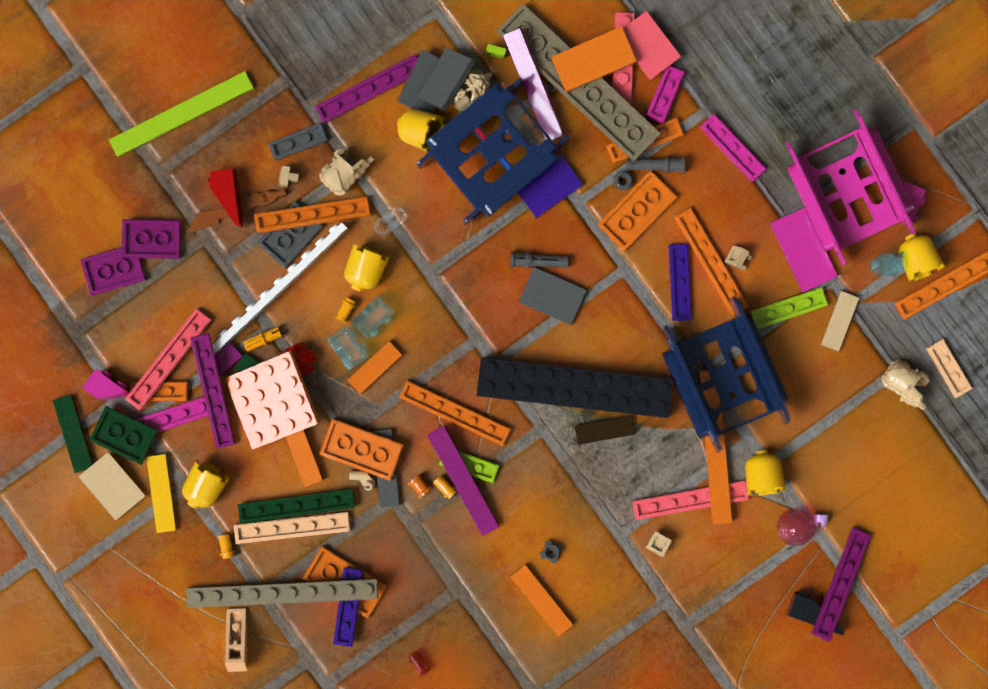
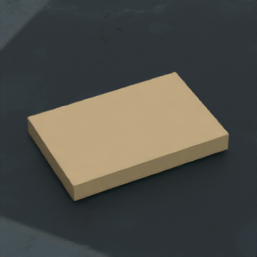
M107 452L78 476L115 520L146 496L110 452Z

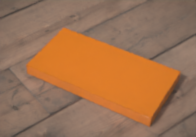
M622 26L551 57L566 93L637 63Z
M650 170L597 226L625 252L678 196Z
M332 418L319 455L392 481L404 444Z
M322 546L302 580L306 582L342 581L344 567L360 568ZM363 571L362 580L377 579ZM378 580L379 598L359 600L358 613L368 619L388 585Z

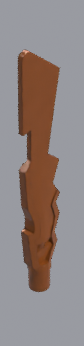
M285 189L273 192L266 190L262 194L254 193L250 197L245 196L241 201L242 215L250 212L255 207L260 206L262 208L275 202L276 199L286 196ZM224 208L198 212L191 223L189 232L192 233L219 224V219L229 215Z

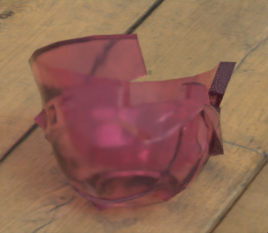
M790 508L780 516L777 529L781 539L788 545L803 546L813 538L816 526L811 515L804 511H794Z

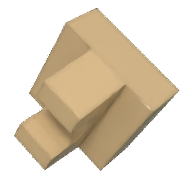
M282 166L278 186L287 187L288 182L297 183L299 174L289 173L290 167Z
M733 245L725 263L745 270L746 266L743 265L745 259L750 260L751 255L746 249Z
M654 531L645 548L663 557L672 540Z

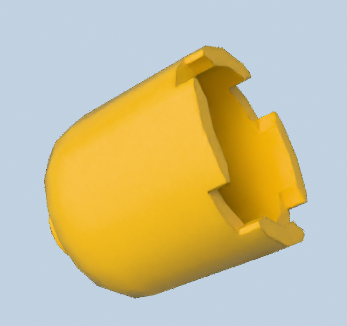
M415 108L407 110L398 119V135L403 142L429 152L431 149L426 144V141L445 126L442 123L444 118Z
M916 233L905 237L906 241L900 245L898 254L909 282L913 281V279L917 281L932 275L931 271L934 269L940 271L945 268L930 237L925 235L917 236Z
M354 243L344 270V277L347 282L352 284L351 288L362 292L363 289H373L379 283L390 257L384 255L382 258L378 251L365 246H361V249H359L358 244Z
M767 450L756 451V455L751 456L745 463L747 496H753V492L759 493V496L777 494L778 489L781 492H785L782 463L779 457L774 454H768Z
M196 460L182 487V494L188 501L187 504L195 509L198 507H211L230 479L227 474L224 476L220 474V468L206 461L200 464V461Z

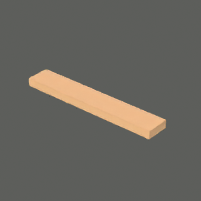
M349 512L234 525L236 544L351 531Z

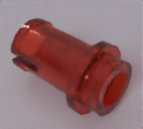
M416 651L408 656V662L412 663L419 676L422 677L430 671V668L422 659V654Z

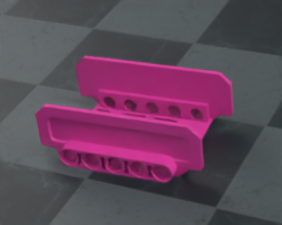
M857 109L854 110V114L861 127L860 129L797 158L791 143L786 142L795 162L787 167L789 174L826 252L835 248L843 266L847 265L841 249L904 220L911 235L915 233L907 215L915 211L913 204L876 126L874 125L867 129ZM855 135L858 147L854 154L822 169L811 167L807 159L808 156ZM857 157L865 158L872 171V175L860 180L853 164ZM841 168H844L846 170V173L844 175H841L839 173V170ZM824 173L831 176L837 189L836 192L828 196L824 195L818 182L819 176ZM877 182L883 195V201L877 205L871 203L864 189L865 186ZM863 197L874 221L860 227L849 203ZM839 198L842 199L848 212V217L844 221H838L829 206V203Z

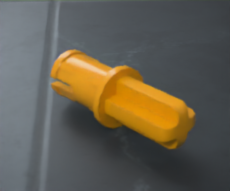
M276 326L264 333L259 332V335L243 343L246 350L251 351L263 345L267 346V343L282 338Z

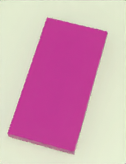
M802 208L770 223L802 293L838 277L806 208Z

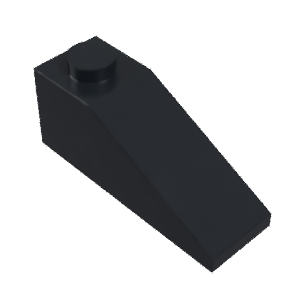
M800 591L799 594L793 593L786 615L814 625L821 607L814 600L810 599V594ZM838 624L836 625L834 633L844 636L845 632Z

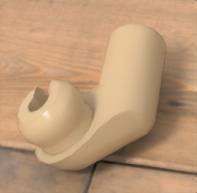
M349 471V480H359L365 490L370 491L375 486V481L369 473L365 471Z

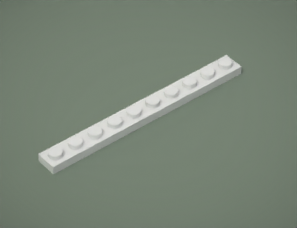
M336 223L329 230L330 234L326 238L324 236L315 243L316 247L312 251L308 250L301 256L303 260L300 263L291 265L287 270L289 273L284 278L280 276L273 283L275 286L270 291L268 289L259 296L261 299L256 304L253 302L246 308L247 313L242 317L239 315L232 321L233 326L229 330L224 329L218 335L219 339L215 343L212 342L215 355L348 231V228L343 223L340 225Z

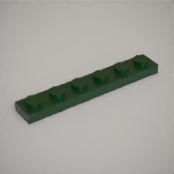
M353 489L238 504L240 523L355 508Z

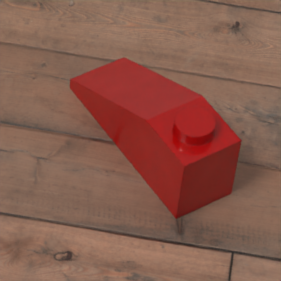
M232 168L210 172V178H208L209 188L212 189L234 224L239 228H244L237 172Z

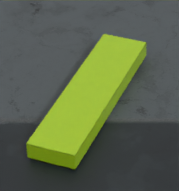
M821 287L750 311L749 313L757 329L828 306V302Z

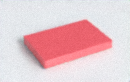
M647 11L623 28L637 64L649 80L653 79L681 57Z

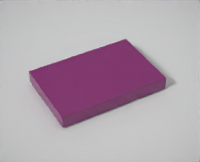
M122 219V258L180 259V221Z
M122 247L80 259L91 296L147 281L141 259L122 258Z

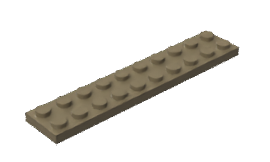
M524 4L497 30V33L504 39L503 35L522 28L540 74L633 162L661 135L602 78L566 93L551 57L570 49V47Z

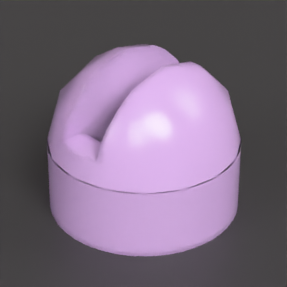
M813 514V523L817 527H819L820 523L822 527L826 526L828 514Z

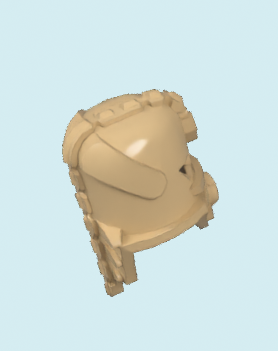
M480 69L470 71L451 104L458 110H465L491 87L489 79L492 73L484 74Z
M345 148L343 150L337 149L334 152V157L331 159L333 162L330 165L326 164L319 174L320 181L326 187H329L334 194L343 195L356 179H361V175L365 173L366 168L374 160L372 156L367 160L361 159L352 167L346 162L348 150Z
M892 361L891 366L888 367V370L884 373L885 375L882 376L883 385L900 395V402L903 401L907 405L910 404L925 410L926 406L922 403L923 396L914 387L927 386L930 381L928 379L929 376L925 372H919L918 369H911V366L905 361Z

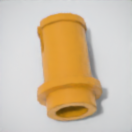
M347 297L345 300H342L343 304L335 318L345 323L352 309L356 308V302Z
M442 475L433 482L445 495L444 498L451 499L457 493L456 487H452Z
M230 534L218 536L221 548L220 556L223 559L234 557L233 553L235 551L232 549Z

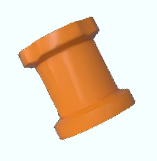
M421 474L417 475L407 484L416 491L419 499L432 489L421 478Z

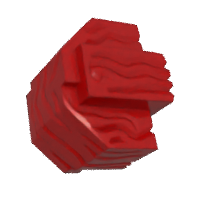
M304 342L288 347L282 352L284 354L292 351L302 376L314 372L311 362L315 361L316 358L313 350H307Z

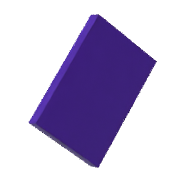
M561 154L559 155V160L518 193L535 218L583 186Z

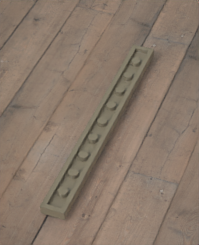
M378 579L186 588L187 608L379 598Z

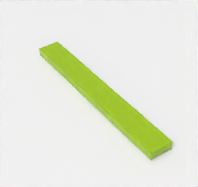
M244 71L109 139V142L116 156L120 157L238 98L254 88Z

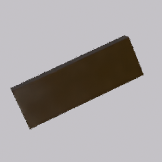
M631 416L574 426L578 445L635 435Z

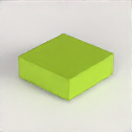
M488 44L486 54L505 59L506 48Z

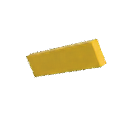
M167 455L146 457L157 533L175 531L177 527Z

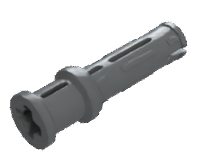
M665 156L663 159H637L635 162L627 158V170H663L665 173L674 171L684 174L685 157L669 158Z
M511 251L510 268L514 266L526 267V269L531 268V266L568 268V256L532 255L530 252L514 253V251Z

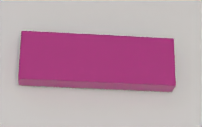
M668 66L665 69L646 118L661 124L664 123L684 76V71L672 66Z

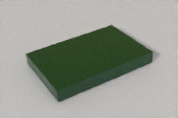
M105 406L89 441L142 465L159 430L111 407Z

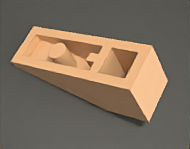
M246 608L227 609L225 665L228 672L247 671Z

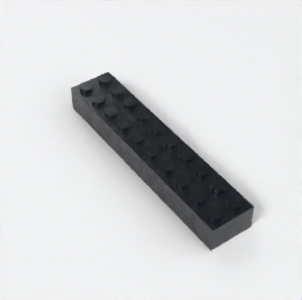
M481 358L477 396L669 418L673 380Z

